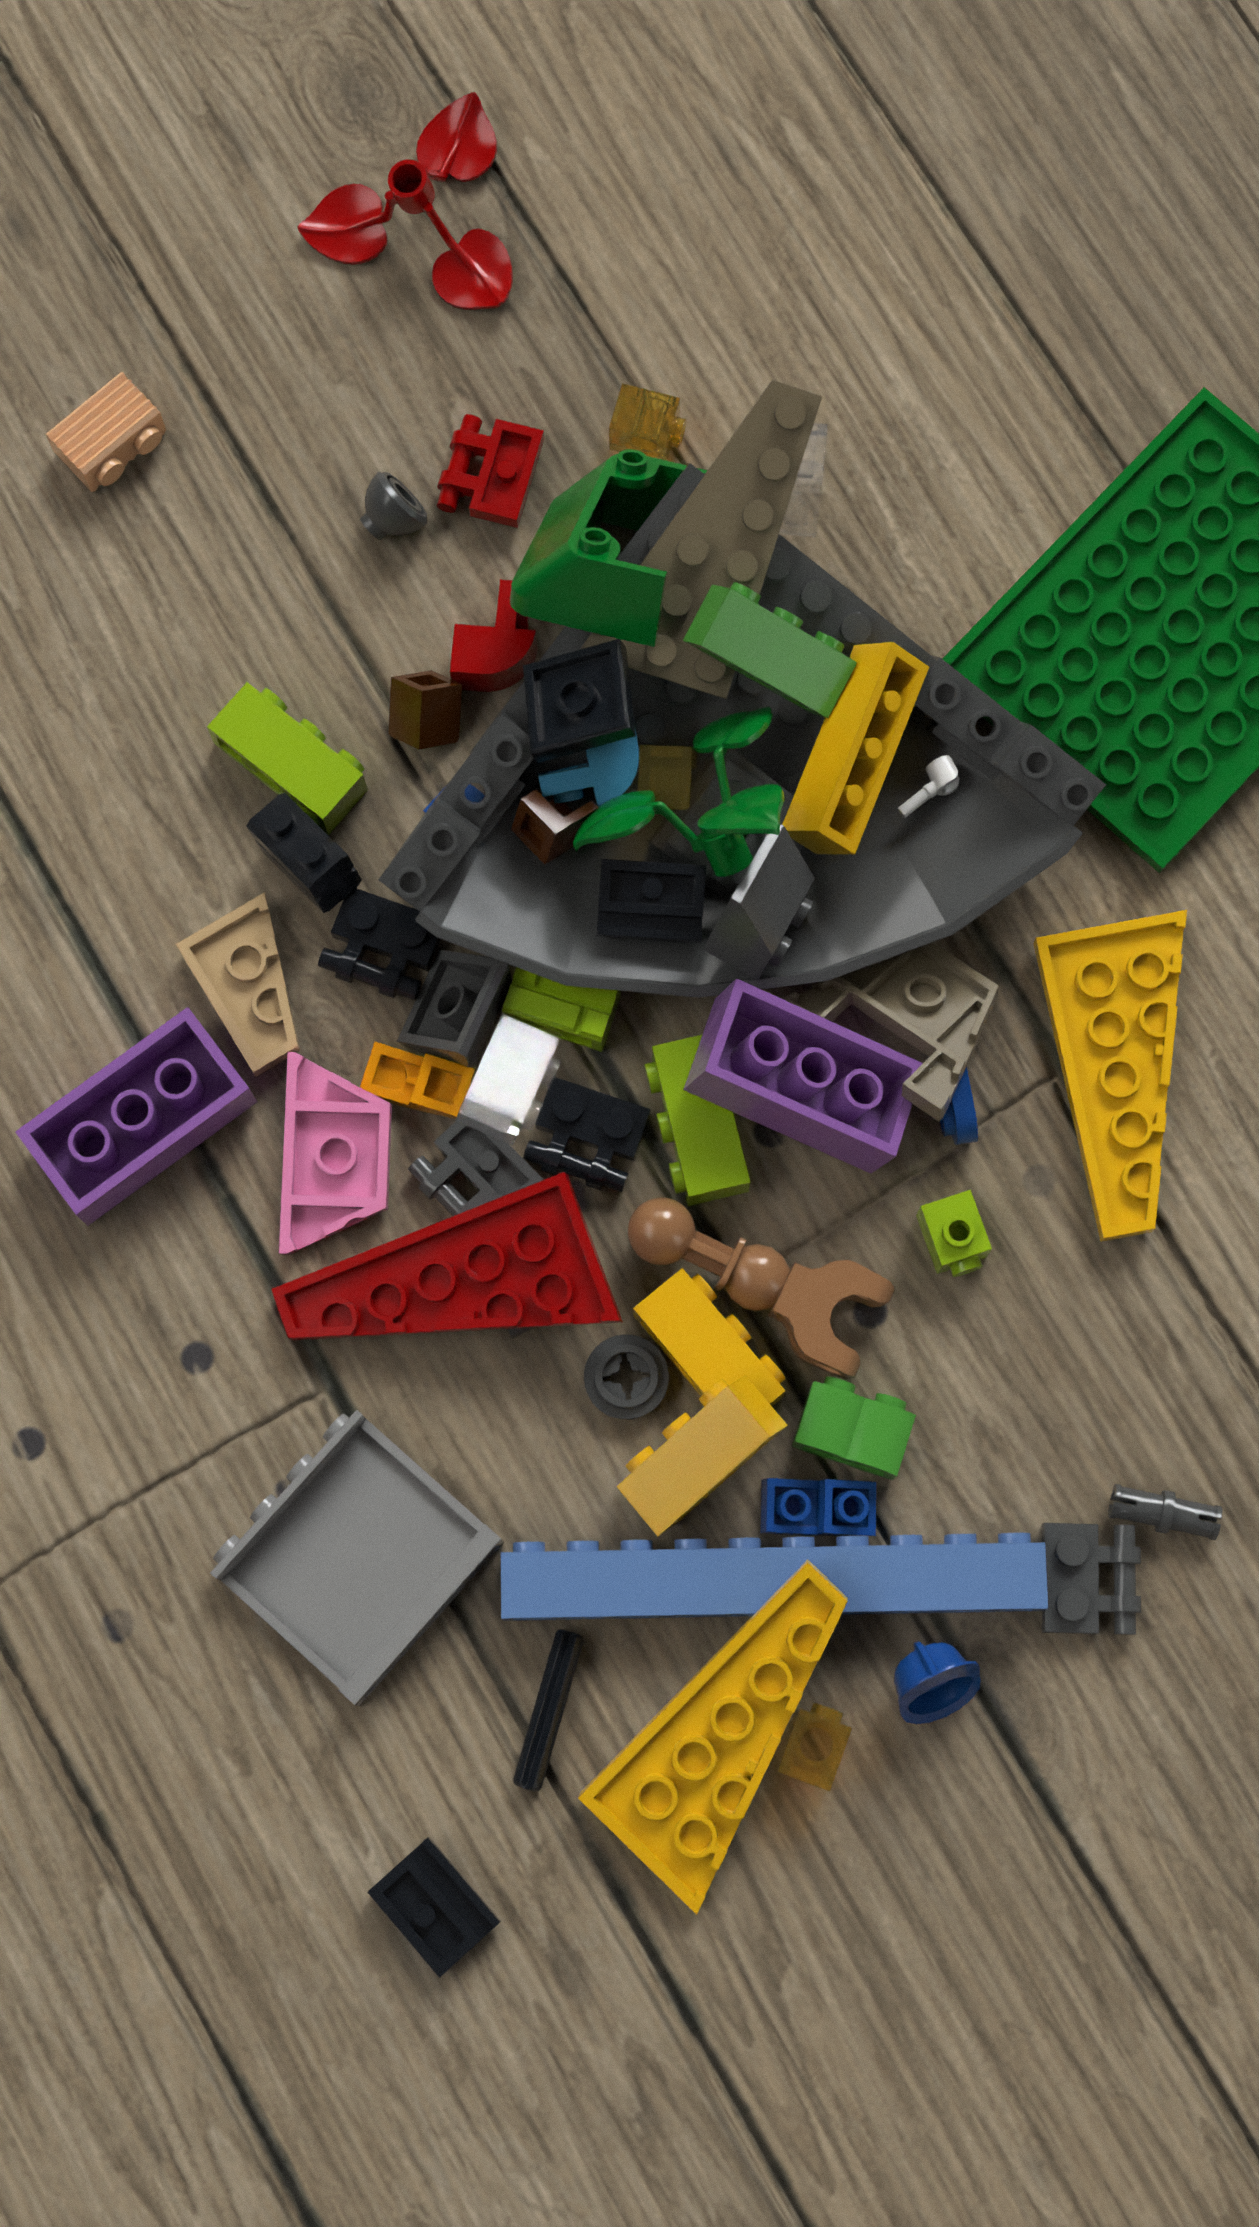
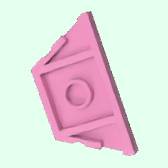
M288 1052L279 1236V1254L290 1255L388 1210L392 1105L380 1097L352 1084L341 1076L311 1062L296 1052Z

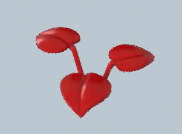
M475 92L464 95L450 103L427 124L417 142L416 153L418 162L406 159L399 161L391 168L388 174V186L391 191L386 192L384 195L387 201L384 211L382 201L374 190L362 184L352 183L331 191L321 200L314 211L297 226L301 236L318 253L335 262L355 265L368 262L383 252L387 246L388 237L382 224L392 219L396 204L409 214L425 212L446 245L450 248L449 251L442 253L436 259L432 269V282L441 299L447 304L463 310L498 308L504 304L511 292L513 284L511 259L499 238L489 231L477 228L468 231L457 244L432 205L435 191L430 179L444 182L448 175L460 182L472 181L486 173L496 158V135Z

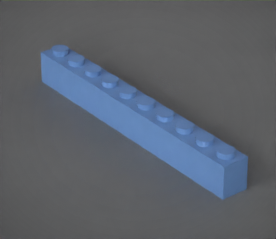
M1030 1533L998 1534V1543L977 1544L976 1534L944 1535V1544L923 1545L922 1535L890 1536V1545L869 1546L868 1536L836 1537V1546L815 1547V1537L782 1538V1547L761 1548V1538L728 1539V1548L707 1549V1539L674 1540L675 1549L653 1550V1540L620 1541L621 1550L599 1551V1541H568L567 1551L545 1552V1542H514L513 1552H501V1619L503 1621L753 1616L807 1559L848 1598V1602L841 1615L1019 1612L1048 1609L1045 1542L1031 1543Z

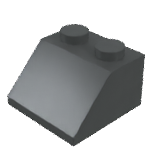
M780 824L779 835L767 834L702 949L756 980L759 979L768 963L778 967L792 942V939L784 935L789 924L798 929L814 902L806 898L805 895L815 878L784 825Z

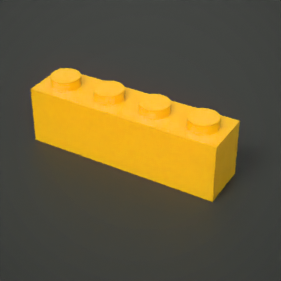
M894 642L854 645L849 658L856 661L857 664L831 714L823 721L782 823L793 840L815 854L855 855L928 672V665Z

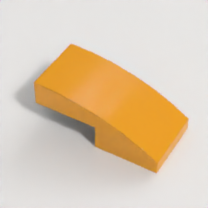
M374 1041L360 1088L395 1105L459 1119L475 1069L427 1053L423 1057Z

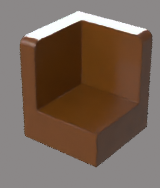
M432 670L391 677L389 735L418 750L458 742L462 684Z
M534 790L521 798L511 830L544 864H547L574 847L573 841L579 827L599 807L593 801H590L573 812L564 802L554 803V799L548 802L537 790Z

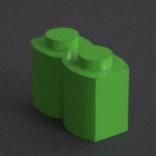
M826 1376L824 1383L813 1381L806 1398L792 1447L879 1477L894 1480L898 1475L916 1417L915 1414L905 1410L907 1403L899 1398L881 1393H876L874 1400L864 1398L854 1393L856 1388L854 1384L835 1377Z

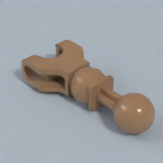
M658 1197L645 1201L636 1208L629 1220V1242L634 1252L641 1259L655 1265H668L684 1259L719 1276L714 1289L720 1292L725 1287L731 1299L742 1308L753 1311L770 1309L767 1316L782 1323L787 1331L789 1344L798 1359L837 1377L855 1378L860 1368V1357L857 1351L835 1337L830 1324L832 1309L837 1303L845 1300L862 1303L872 1308L887 1304L895 1292L894 1286L889 1280L851 1260L833 1261L821 1268L814 1269L795 1262L789 1268L783 1256L772 1247L761 1244L744 1246L746 1239L742 1237L731 1248L696 1231L693 1217L688 1209L680 1202L670 1198Z

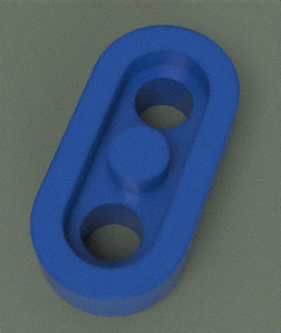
M967 1067L944 1117L940 1120L943 1136L952 1135L955 1145L978 1141L977 1118Z

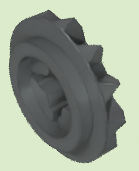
M617 1335L601 1342L590 1354L584 1370V1384L592 1404L607 1416L618 1419L633 1420L651 1413L664 1398L669 1382L668 1366L660 1350L650 1341L636 1335ZM627 1355V1363L630 1364L632 1372H641V1375L650 1374V1377H644L641 1381L633 1383V1391H631V1399L626 1400V1394L622 1391L621 1384L612 1383L611 1381L603 1382V1379L611 1378V1375H616L620 1372L622 1356Z

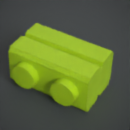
M516 967L503 1005V1019L505 1022L602 1052L620 1001L621 991L566 986Z

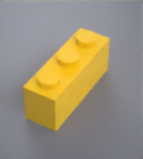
M681 1268L633 1308L635 1319L700 1397L721 1379H724L730 1385L745 1375L771 1406L784 1397L786 1390L780 1383L786 1378L782 1371L766 1354L760 1359L746 1344L751 1339L746 1328L733 1314L726 1318L722 1316L712 1304L717 1295L698 1273L691 1278Z
M746 1375L730 1385L724 1379L718 1381L698 1399L704 1407L694 1417L691 1418L686 1412L663 1430L662 1435L667 1439L663 1445L656 1451L650 1445L647 1446L625 1465L631 1474L616 1487L657 1537L679 1523L788 1426Z

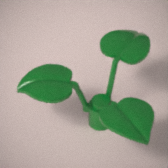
M768 706L753 711L726 715L707 724L694 737L692 743L697 753L714 751L713 757L722 798V804L707 811L698 820V827L701 831L698 836L664 802H655L656 798L653 791H635L604 802L589 815L575 835L573 841L575 851L577 852L581 846L586 844L606 842L635 833L647 825L655 814L664 816L690 842L694 853L704 850L716 876H730L748 867L753 860V856L743 834L779 835L780 814L785 795L781 786L766 784L747 788L731 797L724 757L728 749L747 746L765 732L773 717L771 707Z

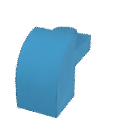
M637 736L585 750L588 763L538 773L542 796L553 795L554 803L569 802L584 798L583 789L593 787L595 801L599 807L604 802L622 795L631 785L637 773L639 765Z

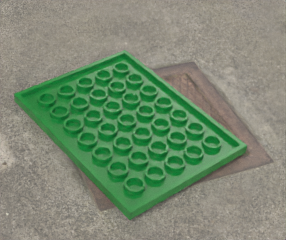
M1205 387L942 658L1015 718L1035 727L1105 783L1106 786L1087 810L1159 874L1259 769V433ZM983 716L982 718L993 727L992 720L988 716Z

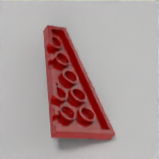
M565 1172L271 1289L287 1337L292 1340L623 1323L569 1176Z

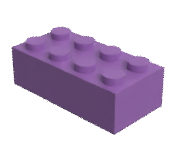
M736 978L714 1000L683 1090L868 1173H873L897 1155L913 1104L901 1096L902 1084L923 1063Z
M187 1007L19 1128L15 1133L76 1216L89 1226L256 1104L257 1100L235 1068L189 1007Z

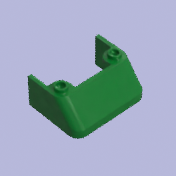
M627 449L608 458L552 501L512 580L511 607L517 613L526 617L655 647L667 572L620 561L619 542L607 531L599 527L603 522L638 531L687 465L649 457L641 451ZM697 468V469H699V470H700L702 473H704V474H705L706 471H707V470H704V469Z

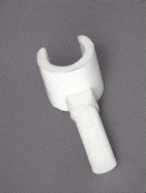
M949 755L941 756L928 764L926 772L931 782L924 785L921 790L897 808L903 818L909 816L937 794L944 796L953 793L959 785L958 770Z

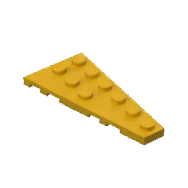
M1187 910L1036 937L1033 942L1100 1242L1151 1233L1156 1227L1162 1167L1160 1166L1163 1134L1166 1127L1167 1113L1165 1112L1171 1077L1178 1008L1176 1002L1179 975L1182 968L1183 954L1181 952Z

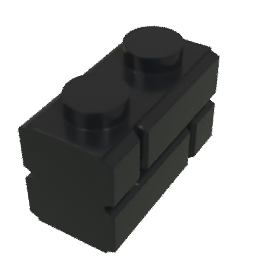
M285 792L275 797L253 816L246 825L261 851L323 913L333 909L356 889L362 881L349 855L336 842H332L331 838Z

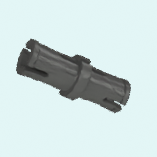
M1115 1484L1112 1489L1110 1500L1131 1505L1113 1502V1505H1109V1518H1119L1153 1525L1156 1532L1165 1534L1169 1532V1529L1208 1537L1211 1540H1216L1221 1524L1212 1522L1222 1519V1506H1212L1178 1499L1175 1492L1166 1490L1162 1491L1160 1495L1123 1487L1120 1484Z

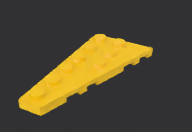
M808 1559L578 1796V1799L696 1915L717 1870H719L737 1828L742 1818H744L775 1754L787 1724L802 1698L803 1691L813 1670L820 1660L848 1602V1598Z

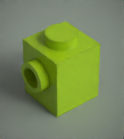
M971 1189L920 1206L916 1217L937 1274L951 1270L952 1276L958 1277L983 1267L981 1259L988 1256L992 1247Z

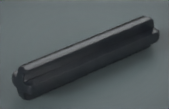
M559 1629L555 1633L513 1778L514 1784L518 1787L531 1791H539L542 1788L584 1643L583 1636L578 1633Z

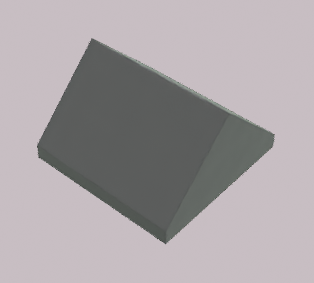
M439 950L397 1042L422 1054L427 1053L473 1068L512 983L509 964L487 956Z

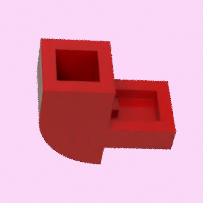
M500 579L495 627L466 624L454 625L450 676L452 680L462 684V690L494 692L509 688L524 677L523 665L534 663L538 649L536 630H528L530 617L517 613L510 605L512 580Z

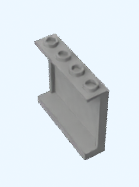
M356 1410L350 1418L343 1413L329 1426L323 1435L327 1443L314 1458L306 1454L293 1466L286 1476L291 1483L278 1498L270 1494L257 1506L250 1516L254 1524L244 1536L239 1539L236 1535H233L221 1546L213 1557L218 1565L210 1574L216 1579L221 1580L339 1688L338 1691L350 1702L360 1706L504 1542Z

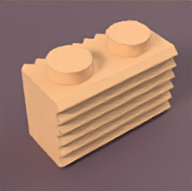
M120 372L45 435L53 452L91 492H94L100 485L109 486L117 481L123 474L125 466H127L129 461L134 460L137 454L145 455L153 451L161 442L162 436L166 432V427L157 407L140 392L137 386L123 372Z

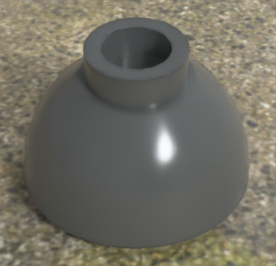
M377 472L366 490V513L360 518L364 527L375 538L382 540L386 535H408L427 524V513L414 494L390 473Z

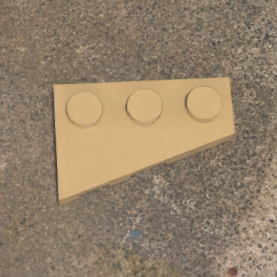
M265 892L176 944L255 1077L286 1060L288 1052L298 1053L300 1051Z

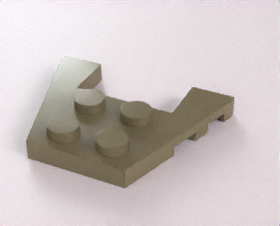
M931 942L834 979L818 982L817 987L800 995L795 990L785 995L782 999L829 1021H833L849 1005H853L926 1054L929 1058L902 1084L901 1096L937 1121H940L949 1107L996 1003L999 985Z

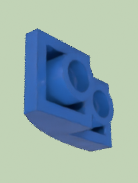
M778 1478L762 1479L760 1533L817 1536H876V1482L835 1479L819 1481Z

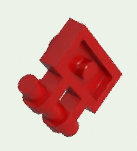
M466 414L463 417L460 430H455L449 447L453 453L448 469L443 470L440 475L437 488L441 492L436 506L444 512L454 513L459 497H472L469 506L471 517L518 528L543 446L544 430L496 419L491 436L479 434L482 420L475 415ZM472 457H484L479 476L467 474Z

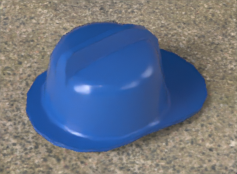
M920 1641L914 1642V1651L902 1659L895 1668L894 1683L899 1699V1711L901 1717L907 1723H930L947 1717L967 1704L980 1688L979 1664L976 1661H966L956 1648L948 1643H932L925 1646Z

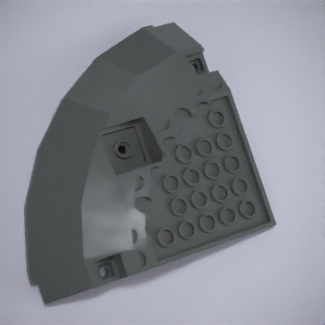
M691 463L686 466L620 553V561L637 565L641 564L698 485L704 473ZM779 534L761 588V599L758 605L772 613L775 607H779L796 615L804 621L800 627L801 630L815 637L817 631H820L835 638L845 645L842 654L850 657L854 645L894 642L928 665L929 669L855 855L815 854L793 840L815 878L805 895L806 898L814 902L798 929L789 924L784 935L792 939V942L778 967L768 963L759 979L756 980L702 950L748 867L730 876H716L704 850L694 853L690 842L664 816L655 814L647 825L628 836L606 842L586 844L581 846L577 852L573 847L547 864H544L516 836L511 828L521 798L534 790H537L542 795L538 773L588 763L585 750L539 763L533 758L530 750L524 681L471 750L470 755L429 807L378 880L420 911L415 921L434 936L560 984L701 998L719 995L736 978L759 989L828 981L955 934L1065 856L1083 834L1074 827L1075 823L1106 784L1035 727L1015 718L942 658L932 656ZM565 626L539 661L579 650L592 632ZM628 668L634 725L639 747V765L634 780L623 794L644 790L653 791L656 798L655 802H664L698 836L701 833L698 827V820L707 811L722 804V798L713 757L714 751L697 753L692 743L694 737L707 724L721 717L770 706L773 717L765 732L747 746L728 749L724 762L731 797L742 790L766 784L781 786L785 795L780 814V824H782L825 717L801 709L735 671L727 699ZM988 716L993 722L992 731L988 735L980 736L975 729L976 722L979 718ZM949 755L958 770L959 785L957 789L948 795L940 796L937 794L909 816L903 818L897 808L921 790L924 785L931 782L926 772L928 764L941 756ZM471 783H479L485 789V796L479 802H471L465 796V789ZM593 787L583 789L584 798L564 803L573 812L590 801L596 804ZM553 795L545 796L544 798L549 802L553 799ZM747 834L745 841L753 858L767 834ZM601 859L706 866L701 943L596 937Z

